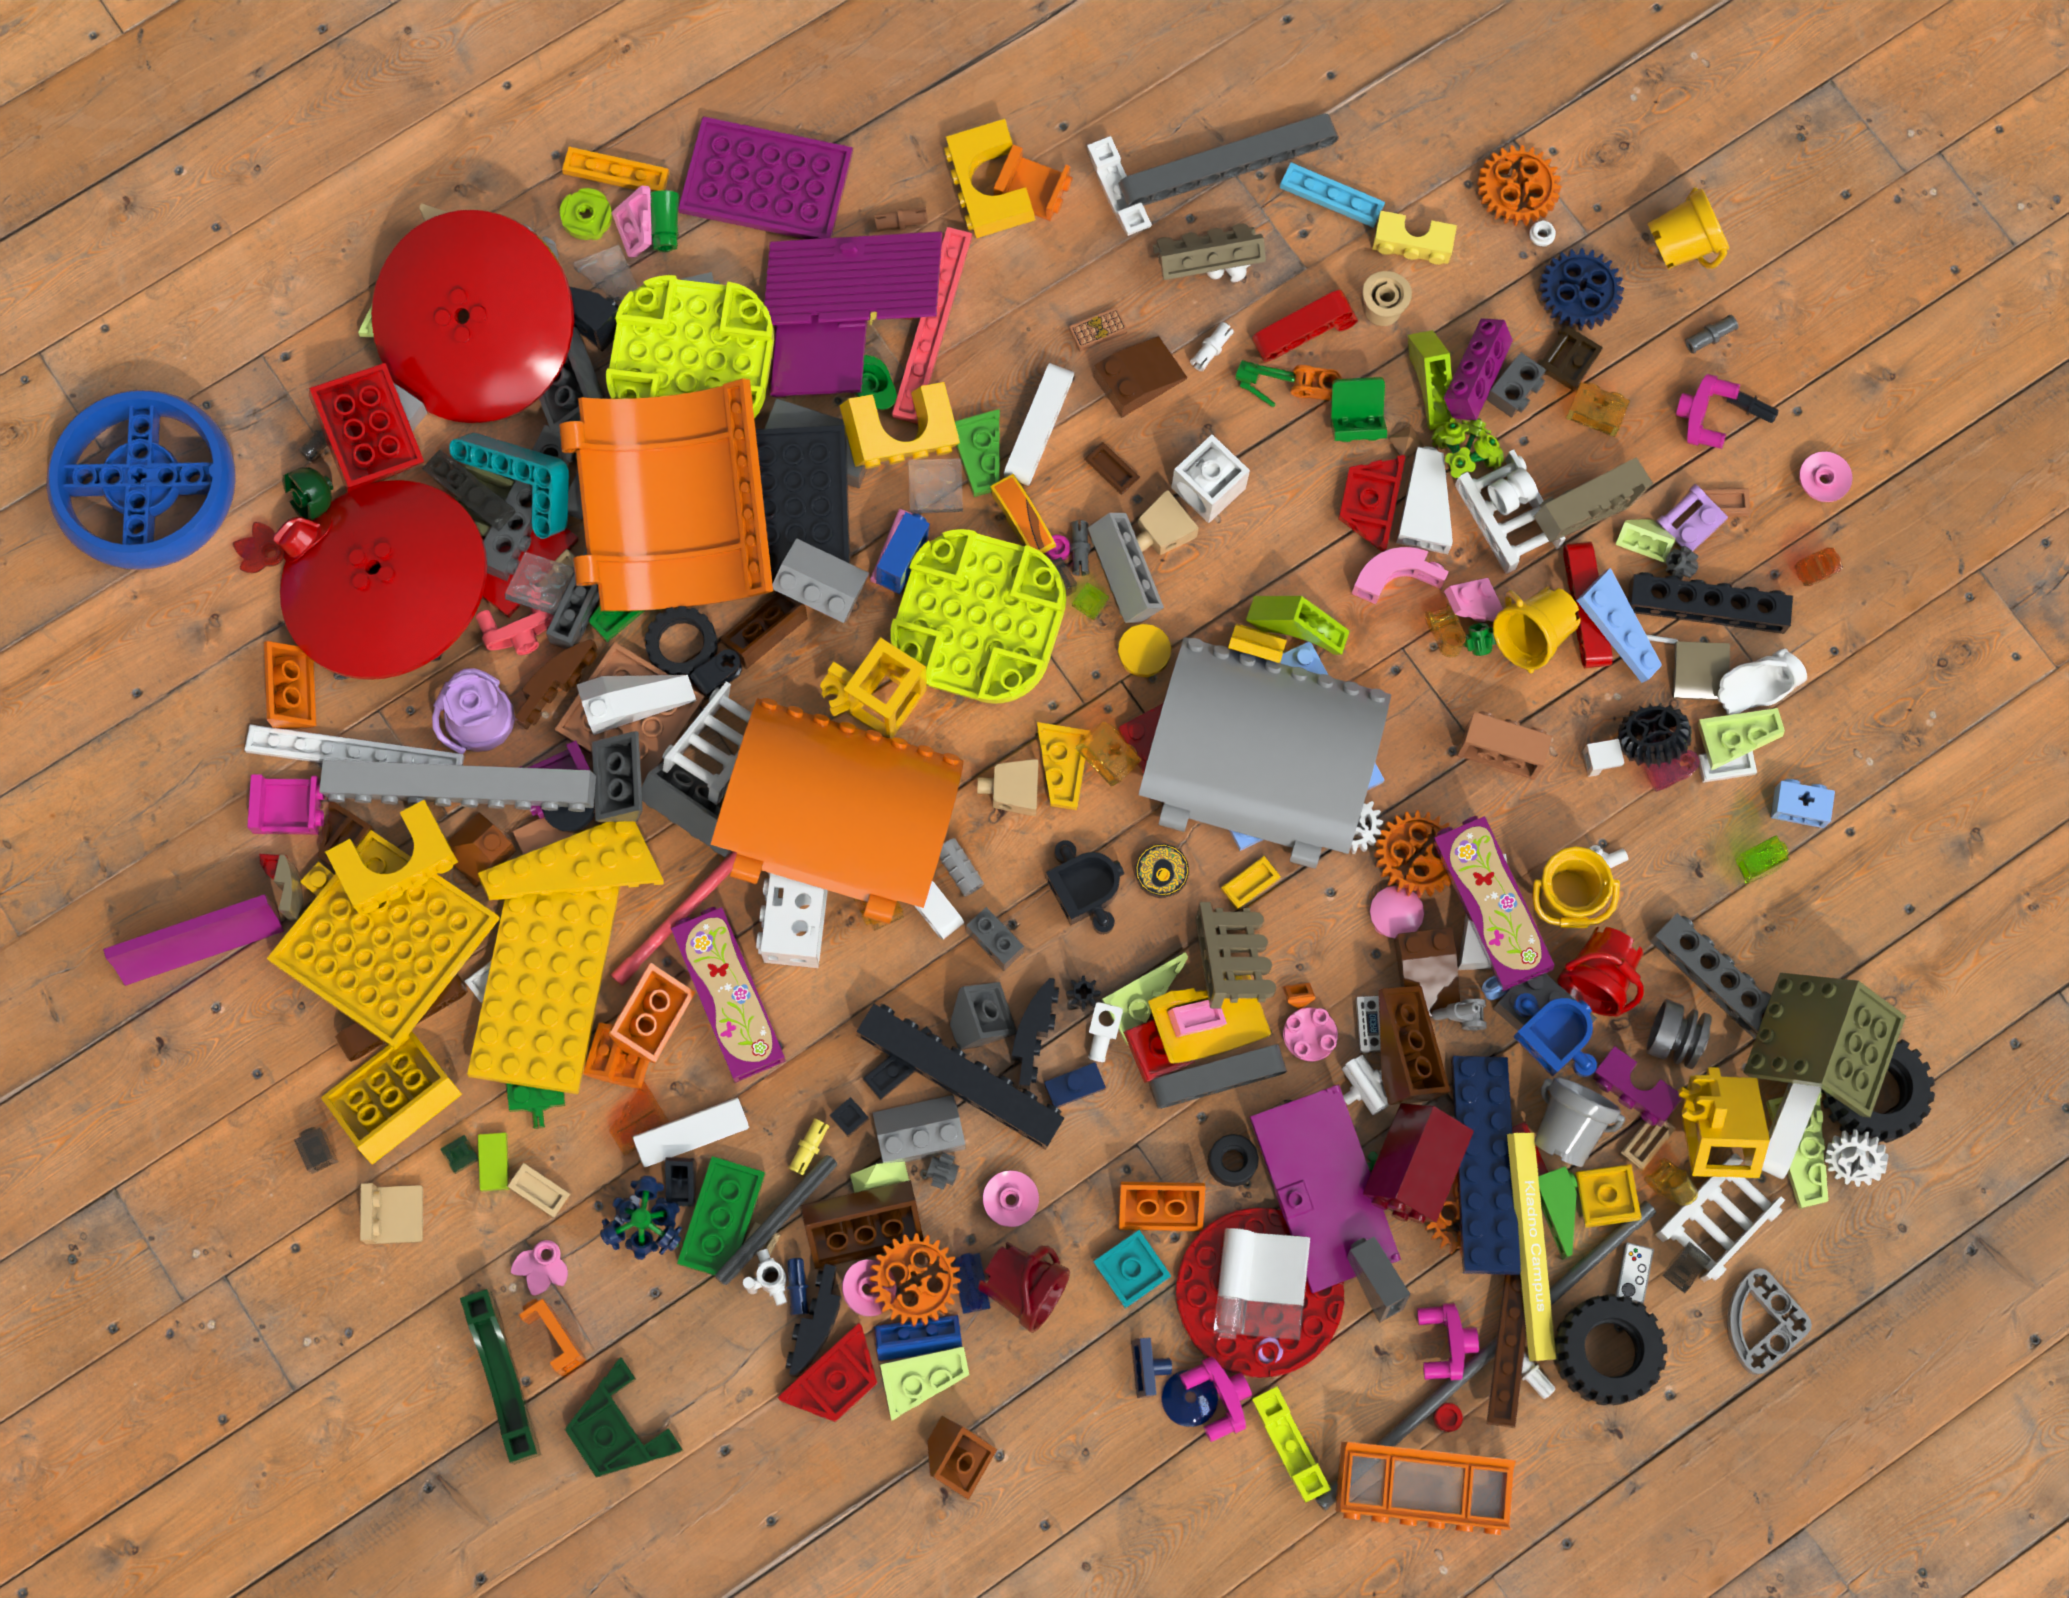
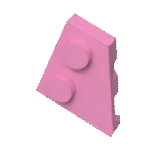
M641 185L612 211V216L628 257L635 258L652 244L649 186Z

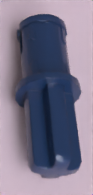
M791 1258L787 1261L789 1286L786 1287V1290H789L790 1315L808 1314L806 1288H809V1286L805 1285L804 1260L802 1258Z

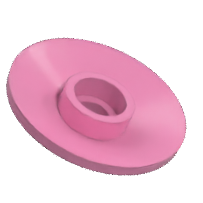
M1818 452L1812 454L1804 461L1800 468L1799 479L1802 488L1810 497L1821 502H1833L1841 499L1849 491L1852 485V471L1848 463L1839 455L1831 452ZM1819 477L1826 478L1827 483H1822L1819 480Z
M1001 1172L990 1179L983 1193L985 1211L999 1225L1006 1227L1023 1225L1034 1216L1038 1208L1039 1194L1037 1187L1027 1175L1021 1172ZM1009 1195L1014 1196L1016 1203L1008 1205L1005 1201L1006 1197Z
M862 1260L853 1264L846 1271L842 1281V1293L847 1305L854 1312L863 1316L880 1315L885 1305L883 1302L874 1303L876 1298L879 1297V1293L865 1294L862 1291L863 1285H867L870 1289L877 1286L875 1282L869 1281V1277L877 1275L876 1272L870 1269L872 1265H880L876 1260ZM889 1270L890 1279L895 1281L892 1272ZM896 1281L891 1288L882 1286L883 1289H887L891 1293V1304H893L896 1297Z

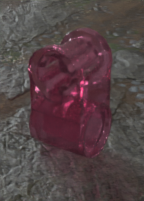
M1687 750V753L1681 754L1680 760L1672 759L1671 765L1665 762L1661 763L1660 768L1657 764H1652L1649 768L1645 765L1644 769L1654 791L1657 792L1692 776L1694 771L1697 770L1700 761L1695 752ZM1681 761L1684 763L1689 762L1690 766L1688 768L1686 766L1681 767L1680 763Z

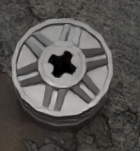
M1665 999L1652 1025L1646 1053L1664 1060L1671 1050H1675L1674 1063L1679 1065L1685 1057L1684 1066L1693 1069L1707 1046L1712 1016L1703 1013L1698 1020V1010L1693 1009L1687 1018L1684 1019V1006Z

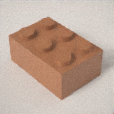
M1474 712L1466 726L1458 757L1535 780L1544 767L1552 736L1546 734L1547 732L1540 728L1532 727L1529 729L1520 726V723L1514 720L1506 719L1502 721L1494 718V715L1488 712Z

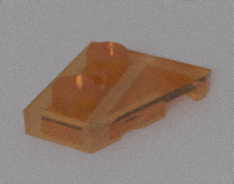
M643 1081L641 1089L637 1091L631 1102H627L620 1118L616 1119L609 1129L610 1134L624 1156L636 1149L632 1136L670 1123L645 1081Z

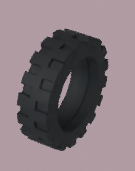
M678 606L679 609L671 607L666 609L665 613L662 614L660 612L655 616L656 620L650 622L648 632L645 635L646 651L650 662L668 675H688L690 677L694 670L707 663L717 653L716 632L705 614L699 613L697 609H686V606ZM687 623L695 626L701 631L704 638V646L701 653L693 660L685 663H675L666 659L659 648V640L662 634L669 627L676 624Z

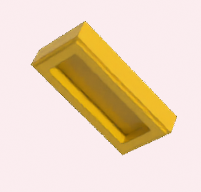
M1263 856L1222 886L1221 891L1236 910H1239L1277 882L1281 876L1266 857Z

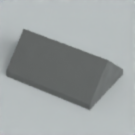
M633 731L592 742L593 774L596 775L594 796L596 821H638L643 811L639 732Z

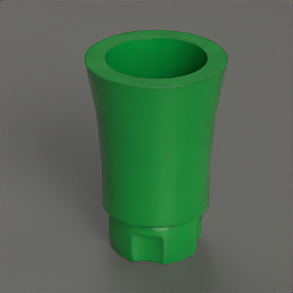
M660 190L650 192L652 247L655 251L671 252L678 248V206L680 195L673 191Z

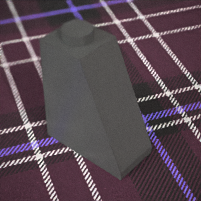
M1375 1237L1369 1240L1362 1238L1353 1243L1347 1257L1377 1320L1381 1323L1404 1310L1410 1292Z

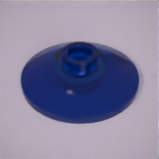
M1182 1370L1172 1375L1165 1383L1161 1397L1162 1406L1167 1416L1176 1424L1184 1427H1196L1207 1422L1215 1413L1218 1405V1392L1213 1381L1211 1382L1210 1380L1186 1390L1181 1381L1180 1374L1188 1370ZM1186 1393H1194L1196 1396L1195 1402H1187L1185 1399Z

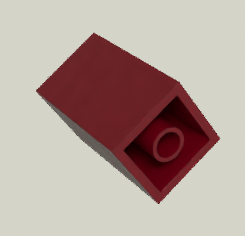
M1400 1103L1363 1195L1372 1199L1371 1204L1375 1207L1392 1211L1391 1216L1400 1221L1407 1222L1410 1219L1419 1224H1424L1425 1221L1437 1223L1474 1130L1435 1106Z

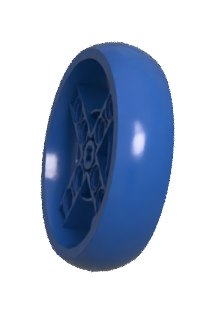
M133 390L116 393L96 401L77 414L62 431L54 445L46 477L47 496L52 514L59 528L69 541L88 556L104 564L136 570L154 569L176 563L203 547L224 522L232 504L236 484L232 451L224 433L216 422L190 401L170 393L154 390ZM160 416L178 420L193 428L206 443L211 453L212 462L178 463L170 451L159 445ZM129 420L128 443L115 449L108 456L104 464H77L84 450L98 435L113 425ZM149 426L146 432L139 433L142 427ZM148 451L146 456L138 458L141 452ZM200 475L196 482H190L193 476ZM120 476L116 483L110 484L112 478ZM167 476H173L170 482L163 483ZM87 477H93L91 482L83 484ZM208 494L202 507L187 524L173 534L154 541L155 516L169 509L176 501L178 495ZM105 496L108 503L115 510L124 514L122 544L106 541L88 531L76 516L71 497ZM145 501L141 508H135L138 502ZM144 526L142 532L134 534V530L137 527Z

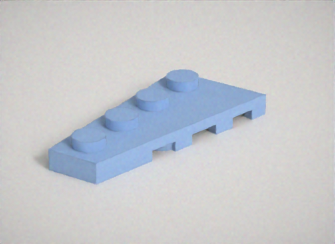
M1609 568L1576 601L1640 682L1643 683L1649 680L1662 664L1614 573Z

